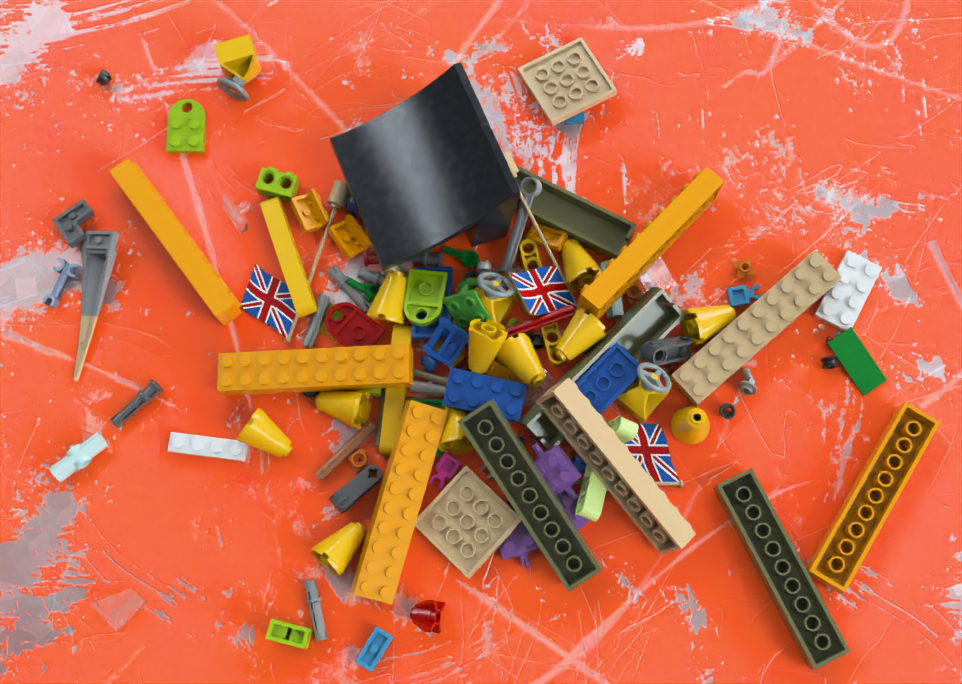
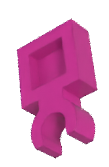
M444 453L434 468L438 471V474L433 475L429 482L432 484L435 479H439L441 483L438 489H442L445 484L444 479L448 478L451 480L461 466V463L447 453Z

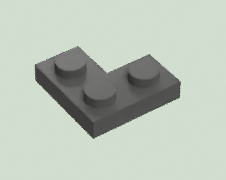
M85 199L53 219L69 246L73 248L88 238L80 225L94 216L95 213Z

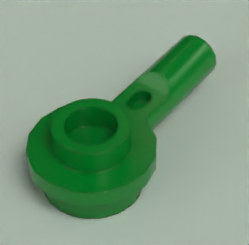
M445 246L443 249L444 253L460 259L462 265L469 269L476 267L480 260L478 253L474 250H464L461 252Z
M349 278L346 283L364 293L365 298L369 302H373L380 289L375 285L361 284L352 278Z

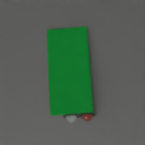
M852 327L844 332L836 331L834 333L835 338L830 336L826 338V343H828L834 354L838 357V360L863 396L887 380Z

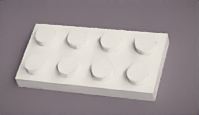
M847 250L837 269L842 278L825 293L814 317L843 332L853 327L882 267Z

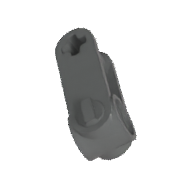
M676 336L647 341L641 347L640 355L644 362H650L658 366L689 360L691 358L690 346L693 343V339L688 336Z
M377 465L367 466L345 486L338 489L329 500L341 514L345 513L381 481V469ZM372 471L374 473L377 471V478H369V472Z

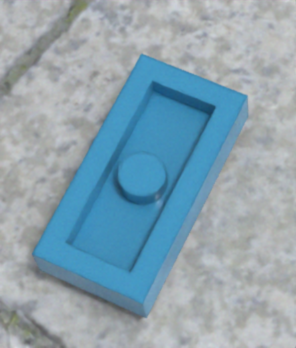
M376 626L355 662L373 672L394 636Z

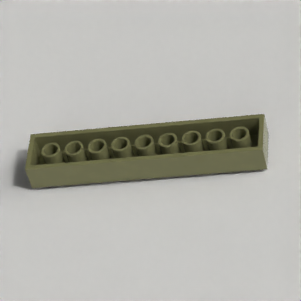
M491 399L459 420L458 423L566 590L569 592L602 571L601 563L494 399Z
M750 468L713 487L808 669L816 670L851 652L753 469Z

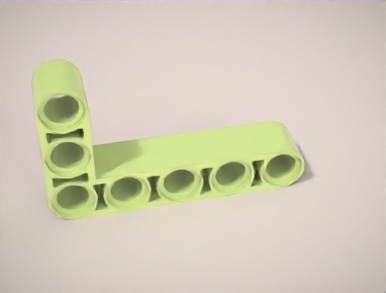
M621 416L606 422L615 431L616 436L622 443L634 439L638 432L637 423ZM586 465L575 512L576 515L596 522L601 515L607 489L588 465Z

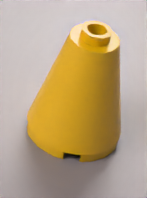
M567 239L564 242L561 254L566 284L571 292L578 293V289H582L586 284L590 285L593 282L594 276L599 271L602 272V270L576 239Z
M392 270V273H387L368 309V316L395 324H404L405 312L403 305L406 293V278L403 277V273Z
M729 305L686 308L682 310L685 317L680 321L684 336L691 337L693 339L692 345L696 346L726 328L735 320L736 313Z
M579 308L575 312L555 347V355L561 361L572 360L608 334V332H604L606 328L600 320L592 313L589 315L585 314L584 311L586 309Z
M474 319L469 324L468 367L471 372L483 374L487 372L506 340L508 331L505 332L506 328L496 321L487 319L486 322H480L481 319Z
M519 333V337L516 338L509 337L504 341L496 358L530 387L540 386L544 382L545 373L530 338L525 333Z
M322 391L317 395L315 405L321 412L359 430L363 428L361 427L362 423L366 424L370 415L371 403L368 402V397L371 398V395L367 391Z
M694 406L680 408L673 415L671 421L672 433L680 442L688 445L698 444L709 433V418L700 408Z
M445 407L444 410L448 411L438 449L447 453V449L453 450V454L472 451L473 445L458 423L459 420L468 415V412Z
M260 408L256 410L237 437L239 442L279 458L282 455L286 457L293 448L290 446L292 443L290 439Z
M351 522L315 545L311 549L312 554L323 567L326 566L330 569L329 572L340 577L363 541L365 528L358 522Z

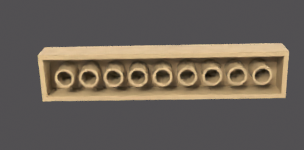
M815 249L671 375L670 380L697 407L837 284L842 276Z
M569 377L552 386L535 401L660 555L683 549L696 535L690 523L681 516L677 507L672 505L666 494L659 489L653 478L646 473L641 463L633 457L628 447L620 441L615 431L607 425L602 415L593 408L589 399L580 392L574 381Z

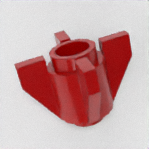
M426 600L416 604L411 608L410 619L422 631L440 634L442 631L440 625L441 612L445 607V602Z

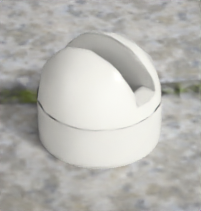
M480 260L476 267V272L479 274L491 272L492 270L491 263L488 260L486 262Z

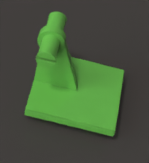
M468 277L465 281L457 282V288L460 290L459 293L442 299L458 327L463 330L468 329L470 322L474 319H481L480 322H486L487 319L492 320L477 292L473 289L475 285H478L477 277Z

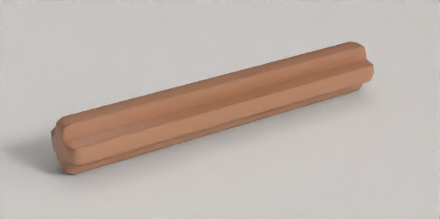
M371 421L366 423L362 429L314 473L319 480H323L376 430V426Z

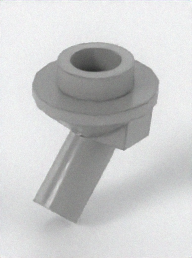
M746 368L742 370L746 381H741L738 387L743 394L754 395L757 393V387L754 384L755 380L750 369Z

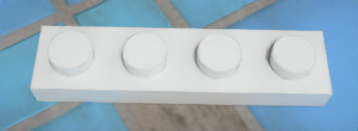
M171 432L167 451L245 462L248 445L238 440Z

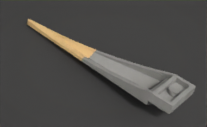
M86 231L88 238L83 242L82 310L74 371L75 381L79 380L117 256L115 249L119 233L115 231Z

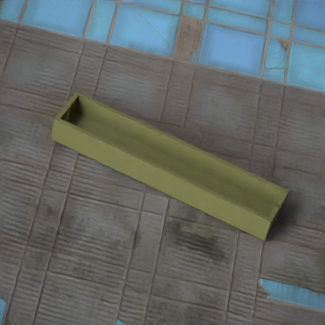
M517 166L519 172L516 173L517 177L514 179L519 189L521 181L526 177L536 178L542 184V191L533 198L530 208L538 224L567 232L568 239H576L582 246L610 260L612 258L616 259L619 256V251L625 245H628L637 224ZM534 180L527 184L526 190L529 194L534 192L536 188ZM519 205L516 206L514 212H518Z
M651 287L608 331L605 338L597 342L556 384L568 377L576 383L616 342L640 363L643 360L640 355L643 344L647 341L663 339L685 317L684 313L675 303H671L673 300L663 288ZM537 403L519 421L545 450H551L565 439Z

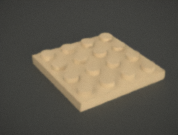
M582 37L517 68L520 77L552 126L617 95L616 87Z
M465 465L417 517L415 527L470 579L521 524L522 520L507 503Z

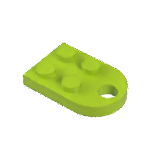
M183 99L171 107L168 114L167 153H204L206 113L197 101ZM191 105L192 110L190 112H183L185 106Z
M409 270L403 308L407 319L417 326H428L439 319L443 310L444 302L442 299L445 297L448 279L447 272ZM420 312H425L427 314V316L424 319L420 320L416 318L417 314Z

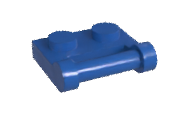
M442 316L429 341L422 346V350L451 368L468 342L469 333ZM446 328L450 332L437 351L433 347Z

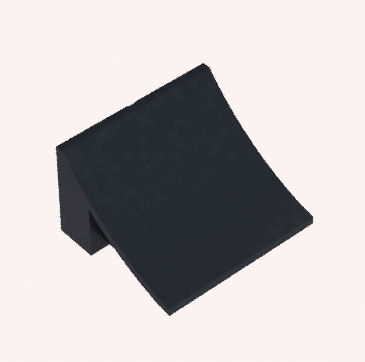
M461 62L453 64L426 87L394 108L350 131L330 138V144L382 271L411 260L464 231L471 247L507 236L515 208L521 203L519 197L521 192Z

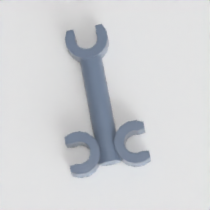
M62 258L57 259L62 263L59 268L53 267L56 272L61 274L51 294L46 295L42 302L46 305L50 304L55 309L59 305L58 296L67 277L77 279L78 277L74 275V271L76 269L82 270L81 266L75 263L69 264Z

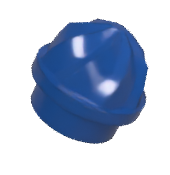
M430 355L420 357V365H422L425 371L434 372L437 369V359Z
M574 455L571 462L581 474L585 473L587 464L580 456Z

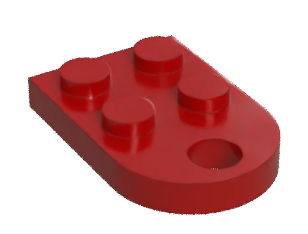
M348 302L333 305L325 317V326L329 334L344 347L375 345L386 332L384 328L357 306ZM336 311L342 312V318L339 320L332 318V314Z

